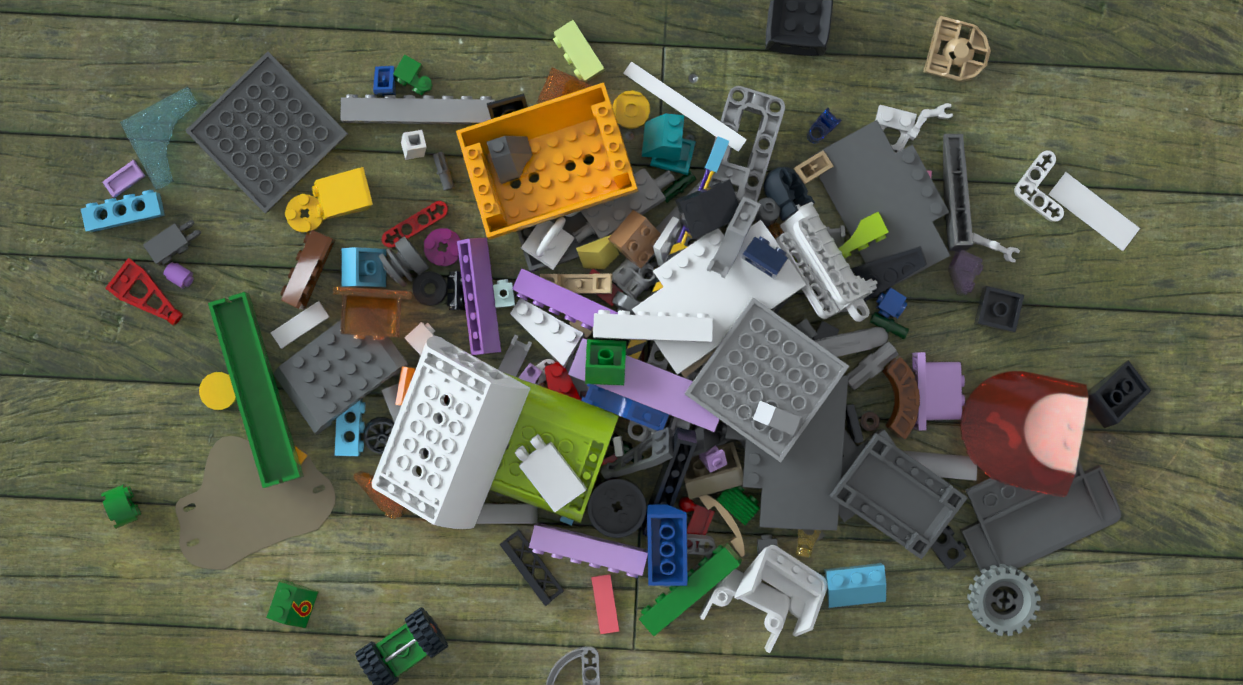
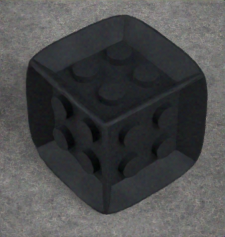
M770 0L765 49L792 55L823 56L827 50L830 35L833 0Z

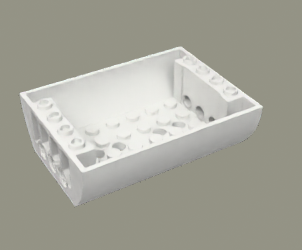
M438 336L430 337L426 341L373 477L372 488L433 525L453 529L474 528L530 387ZM445 395H448L450 398L449 405H446L444 402ZM438 413H441L443 416L442 423H439L437 420ZM424 448L429 452L428 458H425L423 455ZM417 466H420L422 469L421 476L416 472Z

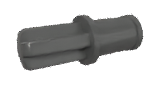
M435 153L433 158L438 170L436 174L440 177L443 191L455 188L450 174L451 168H448L444 153Z

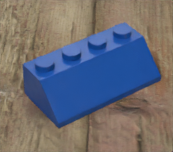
M648 505V586H687V513L669 505Z

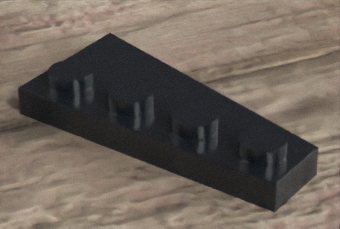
M919 246L850 269L855 276L859 275L865 281L869 279L877 281V289L873 290L869 296L863 299L866 302L924 267L927 263L922 248Z

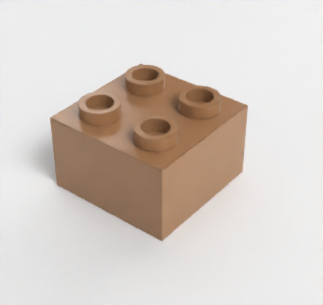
M632 210L608 240L630 262L642 268L654 254L653 246L661 233L647 218Z

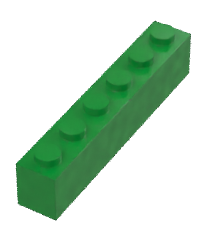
M728 543L724 546L718 545L712 551L713 555L707 558L705 556L698 562L699 567L695 570L691 568L687 571V586H670L668 593L664 594L662 592L655 598L656 603L652 606L648 604L640 611L642 614L639 620L653 636L657 635L741 564L742 559Z

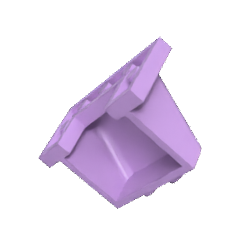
M925 352L912 353V372H915V380L920 394V406L913 429L926 430V420H960L962 406L965 405V396L962 395L965 378L964 375H961V363L926 362Z

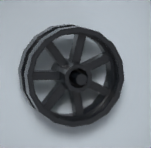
M376 417L366 424L364 440L367 448L372 452L383 454L387 444L386 440L390 436L387 433L392 431L394 422L391 419ZM380 424V428L378 429L374 428L373 426ZM383 424L390 425V427L385 430ZM369 430L376 433L374 435L367 436ZM377 439L374 445L368 440ZM379 443H384L385 445L378 447Z

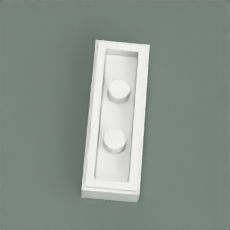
M320 301L272 331L271 334L280 348L283 349L330 316Z

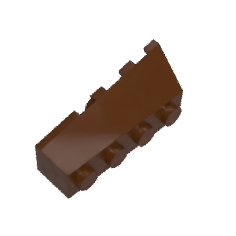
M314 230L306 234L303 242L305 243L304 249L298 252L296 257L297 265L290 270L288 275L290 281L287 286L284 285L280 294L282 296L281 301L305 310L335 243L334 239Z

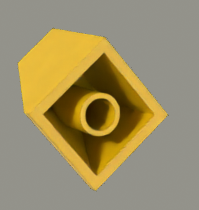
M364 167L318 179L314 182V186H312L314 197H318L319 201L317 205L318 214L323 216V220L365 211L373 205Z

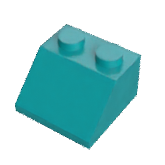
M665 113L645 122L642 157L680 160L684 115Z

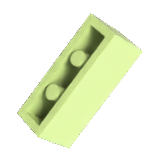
M574 20L554 32L555 38L553 40L558 48L562 47L565 51L563 56L569 65L572 63L576 68L574 73L579 81L583 79L586 83L604 72V67Z

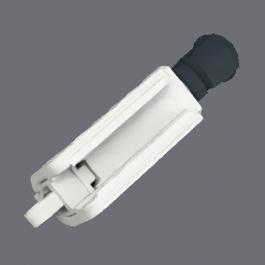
M778 167L772 170L765 178L764 191L767 198H772L780 207L779 217L782 221H785L780 225L784 233L775 240L781 249L787 253L786 256L806 283V286L802 288L803 292L819 317L827 319L847 309L855 321L861 322L870 314L863 299L869 296L873 290L877 289V281L872 279L865 281L859 275L855 276L849 263L846 262L842 252L836 246L835 240L831 238L827 227L820 220L819 214L813 206L815 202L811 196L807 195L808 190L799 175L788 167ZM857 308L862 312V315L858 313Z

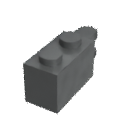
M190 220L182 226L174 223L143 244V246L156 264L166 265L173 260L172 257L177 253L180 255L189 249L188 246L192 244L191 241L198 237L201 231L195 230L186 236L184 231L194 225V221Z

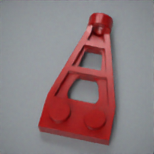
M131 258L126 260L105 288L119 300L163 318L173 326L183 317V313L172 305L147 271ZM137 280H141L148 288L147 294L141 299L132 296L129 292ZM153 294H156L163 302L158 310L147 304V301Z

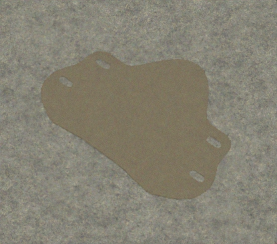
M236 436L222 437L210 450L201 488L197 492L181 498L176 503L175 509L180 524L179 544L184 557L195 566L206 569H226L256 551L287 538L317 530L331 514L335 505L334 488L330 480L316 469L309 455L301 465L304 477L269 488H262L249 441ZM320 485L325 486V490L313 493V488ZM191 503L196 505L193 510L183 511V508ZM195 538L199 539V543L197 545H194L192 547L187 546L188 541H191Z

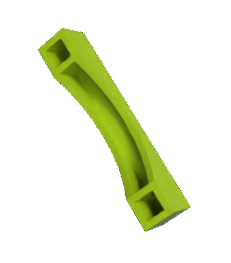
M879 212L862 219L851 238L838 248L842 252L844 259L851 256L850 251L856 248L858 251L869 247L868 242L874 239L877 243L887 238L885 234L888 233V230Z

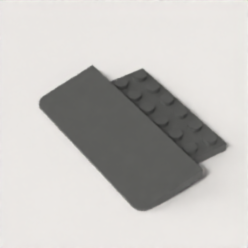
M1069 441L1058 447L1068 456L1070 471L1063 479L1056 483L1044 484L1037 480L1030 471V459L966 489L965 491L978 521L960 530L979 571L984 568L988 571L990 570L989 566L995 565L1000 567V564L1020 568L1118 522L1121 518V510L1101 466L1097 465L1083 471L1073 444ZM1046 461L1047 465L1045 468L1050 469L1054 462Z

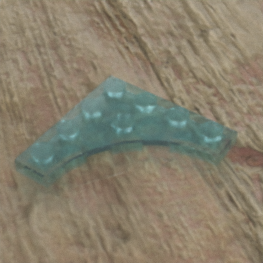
M188 86L120 122L155 190H159L174 182L168 164L167 146L177 121L191 108L198 105Z

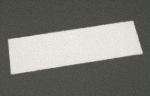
M1067 172L1064 173L1048 194L1122 251L1140 229Z

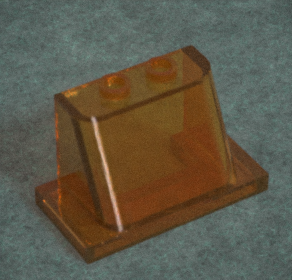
M332 286V294L342 295L340 334L354 335L355 339H365V336L368 335L373 336V340H385V337H399L401 299H411L412 291Z

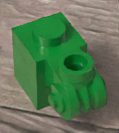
M404 54L393 73L397 78L396 82L403 86L408 84L414 87L412 91L421 96L425 92H429L433 87L429 77L422 76L420 79L418 78V74L423 67L422 64Z

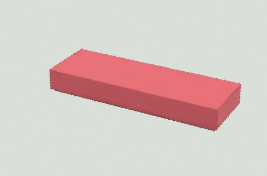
M611 575L591 577L600 634L619 632Z

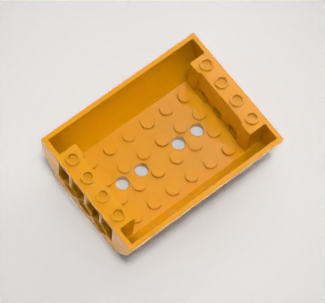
M604 83L456 131L485 232L489 240L639 192ZM503 136H527L533 155L526 163L520 178L515 179L521 181L519 188L514 189L511 187L512 182L515 180L503 184L500 183L487 141ZM588 156L594 158V162L591 165L584 163L585 158ZM570 162L576 164L575 169L572 171L566 170V165ZM533 174L539 175V180L535 183L529 181Z

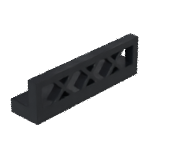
M519 529L499 544L544 606H547L553 599L564 592L538 554L532 552L533 549L529 548V542ZM518 535L523 541L522 549L513 548L509 541ZM523 552L531 553L534 556L533 564L524 563L522 560ZM535 567L542 568L545 571L544 580L536 579L534 576ZM546 583L554 584L558 591L549 596L545 591Z

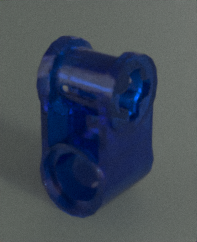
M827 108L807 131L808 141L814 144L821 142L842 120L840 118L837 119L830 112V109ZM812 130H819L821 137L814 138L811 133Z

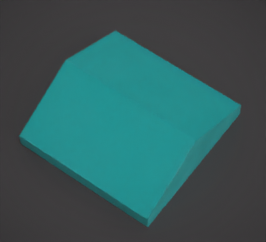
M682 138L680 160L652 157L650 166L688 175L696 141Z

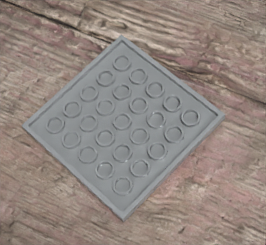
M752 298L684 394L776 460L782 462L849 366L758 300ZM759 402H765L802 417L803 419L796 436L754 420L753 417Z

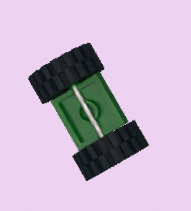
M420 607L405 618L406 624L377 644L371 641L356 652L355 656L360 663V667L373 685H394L399 682L398 678L401 674L427 656L433 658L448 648V643L441 633L442 631L424 608Z

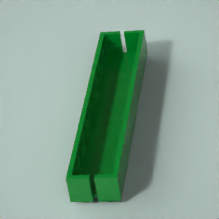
M242 292L229 296V299L223 298L208 303L262 488H269L304 477L250 294Z

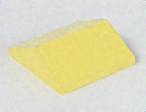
M611 235L576 248L583 268L605 269L619 255L618 249L608 240Z

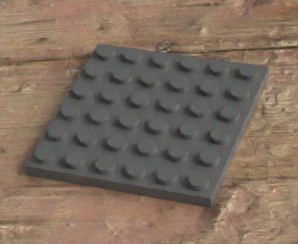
M270 52L265 53L185 130L265 214L349 135Z

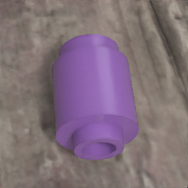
M169 263L163 273L167 280L182 289L189 287L194 280L192 277L193 273L178 263Z

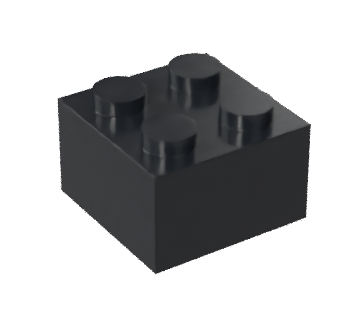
M984 286L974 324L1015 333L1024 295Z

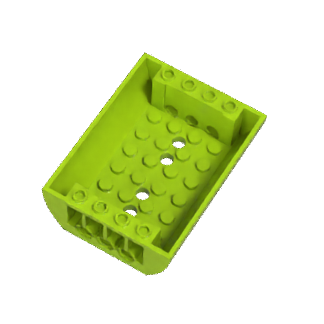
M506 374L530 387V391L509 440V448L504 452L489 490L581 523L619 415ZM537 434L540 435L546 445L550 442L553 443L587 488L586 491L556 512L552 510L521 470L519 465L523 461L515 454L516 449L522 445L529 454L535 451L536 448L530 441Z

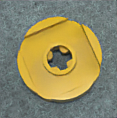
M300 194L290 200L286 207L285 217L288 224L294 230L307 233L311 232V230L315 231L321 226L324 220L323 216L318 214V199L311 195ZM308 208L310 216L308 218H301L302 213L300 211Z

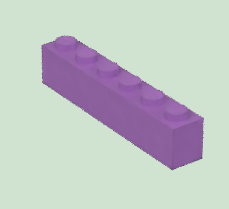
M470 238L457 241L471 355L501 352L487 238Z
M521 269L512 290L518 292V297L526 301L529 297L534 300L533 304L541 308L546 305L550 307L548 311L558 316L561 312L566 315L565 319L573 323L578 320L582 322V327L590 331L594 326V313L598 314V310H610V314H618L607 307L524 269Z

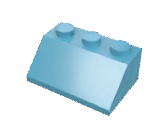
M882 563L824 569L829 608L886 602L885 567Z

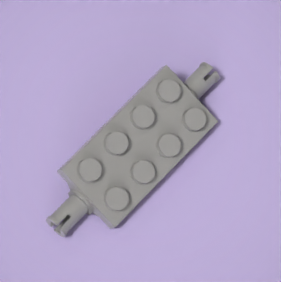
M645 168L634 174L639 192L581 210L587 222L585 226L572 233L577 242L581 243V241L592 234L597 235L599 239L612 235L632 210L643 215L665 201L666 198L661 189L675 181L673 175L670 174L671 172L667 170L658 178L652 179Z

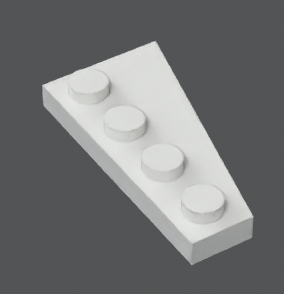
M522 298L518 300L510 313L564 368L585 336L584 333Z

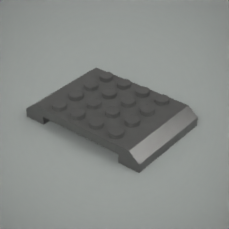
M364 305L353 310L281 364L274 372V376L313 432L318 435L332 425L334 419L391 376L395 377L401 373L402 366L409 367L410 365L369 308Z
M877 433L874 434L829 495L832 499L904 546L921 560L968 498L954 486Z

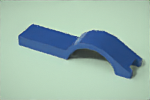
M594 384L587 385L589 389L585 398L582 397L581 401L657 431L664 429L669 414Z

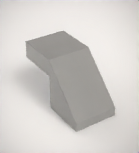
M762 401L759 402L753 417L758 422L796 436L803 419Z

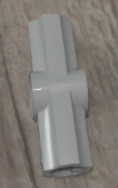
M887 342L876 352L869 354L860 361L859 365L847 374L848 385L855 390L866 380L873 378L882 371L887 363L899 355L894 346Z

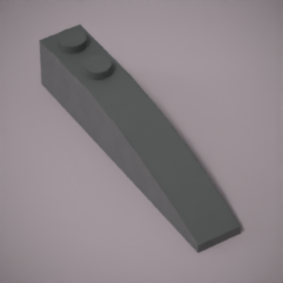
M944 134L943 185L944 204L949 213L945 214L948 251H967L974 244L963 134Z

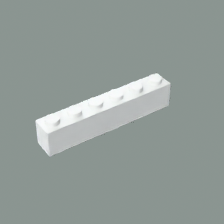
M598 310V314L594 313L593 338L712 343L713 318H709V314H697V317H689V313H677L676 317L669 316L667 312H658V316H650V312L639 311L638 315H630V311H618V314H610V310Z

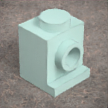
M508 279L498 280L497 284L493 285L496 308L515 306L514 290H512L513 283H508ZM501 290L507 291V295L505 297H502L500 295Z

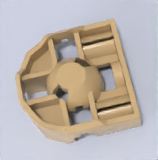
M940 16L935 26L923 72L942 78L953 79L957 82L972 80L987 66L991 52L987 36L974 24ZM961 26L971 28L968 39L959 37ZM941 40L947 41L948 43L943 48V54H937ZM953 52L956 58L952 60L949 53ZM974 53L985 55L984 63L974 61ZM951 65L960 67L958 76L949 74Z

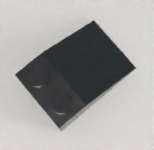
M730 179L675 199L686 233L691 239L710 233L730 223L739 206Z
M1128 360L1093 386L1082 397V400L1103 428L1118 424L1151 392V389Z

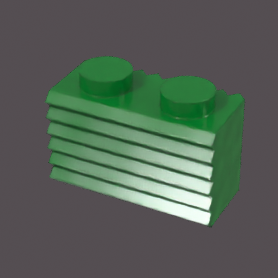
M741 486L723 490L715 500L741 523L746 525L760 509L757 506L759 502L752 495L747 497L742 492L745 489Z

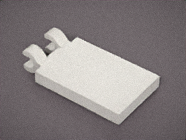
M537 434L530 441L536 448L535 451L529 454L522 445L516 449L515 454L523 461L519 465L521 470L552 510L556 512L586 491L587 488L553 443L550 442L546 445L540 435Z

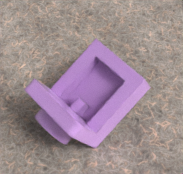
M716 445L708 451L699 454L700 460L710 473L727 465L725 452L722 449L719 450Z

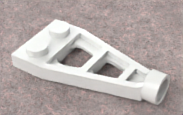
M879 105L875 121L878 120L882 130L884 131L888 127L900 131L901 135L897 143L891 145L896 154L904 149L910 138L908 134L914 126L917 114Z

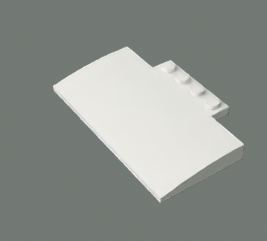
M761 220L750 227L737 258L725 278H722L721 274L712 270L711 272L707 271L710 261L716 255L724 238L723 233L718 228L707 233L655 269L653 272L664 287L632 309L635 315L642 311L650 312V316H658V312H667L669 316L676 317L677 313H689V317H697V314H709V318H713L712 343L653 340L677 375L718 347L752 298H755L772 310L806 286V283L789 259L775 279L742 259V254L754 237L759 239L761 236L770 242L769 246L776 249V247H779L781 249Z

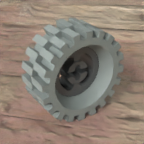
M1000 564V567L991 565L988 571L984 568L980 571L982 573L980 577L976 575L973 578L976 582L974 585L970 584L971 594H967V599L970 601L968 606L973 612V617L991 633L995 632L1003 636V633L1007 636H1012L1013 631L1019 634L1023 632L1021 629L1023 626L1028 629L1031 626L1029 623L1030 619L1035 621L1037 615L1034 614L1035 610H1040V605L1037 604V601H1041L1040 595L1036 592L1039 590L1033 583V580L1020 569L1018 570L1011 565L1009 567L1005 564ZM1002 586L1011 587L1014 591V595L1012 596L1009 592H1007L1004 589L1002 591L1001 589L997 588ZM1004 595L1006 597V600L1004 599L1002 600V602L999 601V599L1003 598ZM994 602L999 608L1002 609L1003 606L1005 609L1008 610L1001 612L993 610L991 603Z

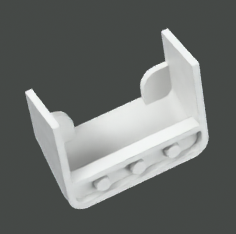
M770 545L764 548L745 570L734 598L738 600L754 593L756 587L764 580L791 598L789 611L798 618L792 635L796 637L813 630L827 590L826 579L779 547Z
M737 569L733 570L712 588L699 614L700 619H705L712 603L723 607L731 602L733 596L736 595L744 574ZM761 582L756 587L754 593L740 599L768 613L764 620V625L772 633L764 648L766 652L770 653L784 626L789 611L790 598L783 592Z

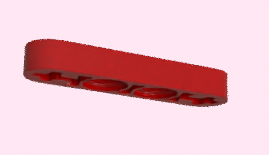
M442 201L432 203L386 231L382 235L383 245L388 248H395V244L386 243L388 235L395 236L397 234L395 230L398 229L402 237L405 236L407 239H410L445 218L449 211L448 206ZM437 205L440 207L444 206L443 214H434L433 216L436 219L432 220L431 215L427 211L431 209L433 213L437 210ZM422 214L427 215L429 218L426 225H421L418 222V218ZM405 224L412 226V232L409 235L402 233V227ZM396 237V238L393 240L394 243H396L398 240H400V238H399V237Z

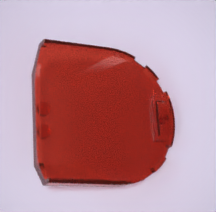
M1009 371L988 378L971 393L962 411L960 423L961 437L964 440L970 459L985 472L984 474L1001 483L1066 497L1076 473L1088 405L1087 385L1025 371Z

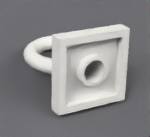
M559 217L555 223L547 221L538 224L521 249L553 270L575 237L562 229L566 220L564 217Z

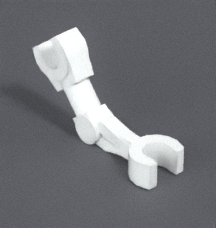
M946 103L932 110L924 109L908 134L910 136L909 139L914 140L927 118H952L953 114H946L944 112L945 108H951V104Z
M972 233L973 243L1004 253L1006 261H1016L1011 257L1012 252L1019 253L1020 250L1018 248L1008 247L1006 249L996 241Z

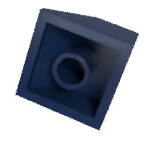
M761 236L759 239L754 237L742 254V259L775 279L788 260V257L785 256L787 253L779 247H776V249L769 246L770 242Z

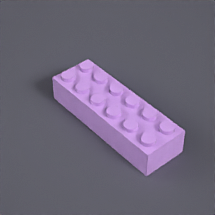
M535 523L529 548L533 549L532 552L544 554V552L552 553L551 557L562 559L563 556L569 557L570 561L581 564L582 561L589 562L591 567L600 568V566L608 567V571L619 573V570L625 571L626 575L638 578V575L643 576L648 555L647 549L542 523Z

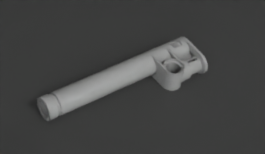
M702 180L696 185V188L694 187L688 193V195L698 191ZM677 206L656 227L661 234L672 217L680 220L681 228L684 226ZM655 253L642 268H639L626 258L612 273V281L629 297L637 300V297L644 290L655 285L658 280L653 272L655 270L654 267L649 264L655 257ZM647 272H653L652 278L645 279L644 277Z

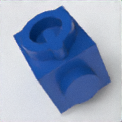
M890 287L885 294L882 292L876 300L878 303L876 308L879 309L878 313L886 318H889V316L892 318L896 317L898 319L908 303L905 302V296Z

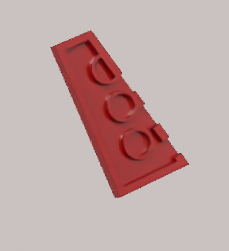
M559 362L544 367L548 389L581 401L566 368Z

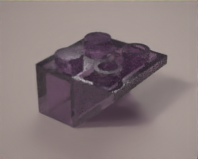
M964 250L955 252L948 267L956 294L959 296L972 292L975 286L973 280L976 275H980L984 266L981 264L983 259Z

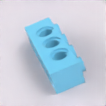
M154 190L143 191L140 196L129 194L123 196L124 199L118 201L116 198L105 200V203L100 205L97 202L86 204V208L81 209L85 231L91 233L165 216L160 193L154 192ZM141 201L145 203L143 211H139L137 208ZM124 205L126 213L121 216L119 208ZM106 210L108 213L107 218L102 220L100 213Z
M362 399L336 418L335 456H360V453L364 452V441H361V433H364L365 422H362V414H365L366 405L365 402H362ZM349 412H353L356 416L353 423L348 422L346 419ZM348 431H352L355 434V439L352 442L346 439Z

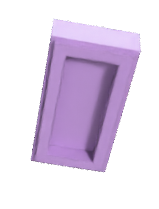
M132 160L102 183L112 197L116 198L146 175L136 161Z

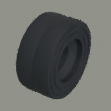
M423 272L413 282V295L423 305H438L447 295V282L443 276L436 272ZM428 283L435 285L436 289L433 294L425 292V286Z

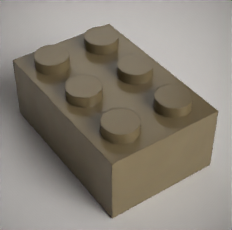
M733 442L717 446L719 450L722 449L725 452L727 465L711 473L700 460L699 455L691 458L684 477L689 499L743 485V471Z

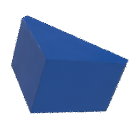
M394 66L375 67L373 92L377 97L384 95L396 96L395 76L393 75L395 72Z

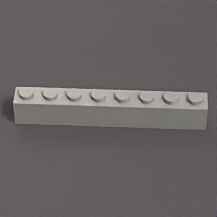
M348 94L346 98H341V121L343 123L475 125L491 120L487 103L495 100H492V97L481 96L480 99H472V96H461V99H453V96H442V99H434V96L426 95L423 96V99H415L413 95H404V98H396L395 95H384V98H377V95H365V98H358V95Z

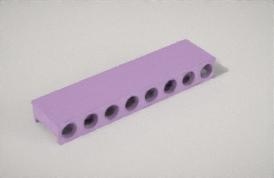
M582 338L568 375L585 381L587 339ZM627 355L625 360L624 386L594 384L715 432L719 418L684 394L693 381Z

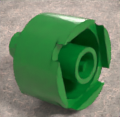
M123 484L101 493V497L106 498L102 502L110 521L115 520L116 525H113L115 529L138 520V516L142 514L138 504L135 505L133 503L132 497H134V493L130 486L126 487Z

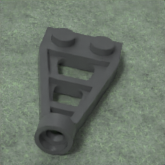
M669 427L659 430L614 462L602 465L600 470L603 477L609 480L613 477L616 478L657 466L673 458V431ZM652 447V456L642 460V453ZM634 458V464L626 466V463Z

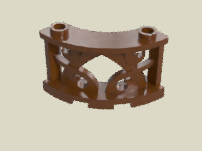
M899 357L898 359H892L882 370L888 378L894 393L893 411L885 426L897 437H902L905 440L917 421L920 394L912 370Z

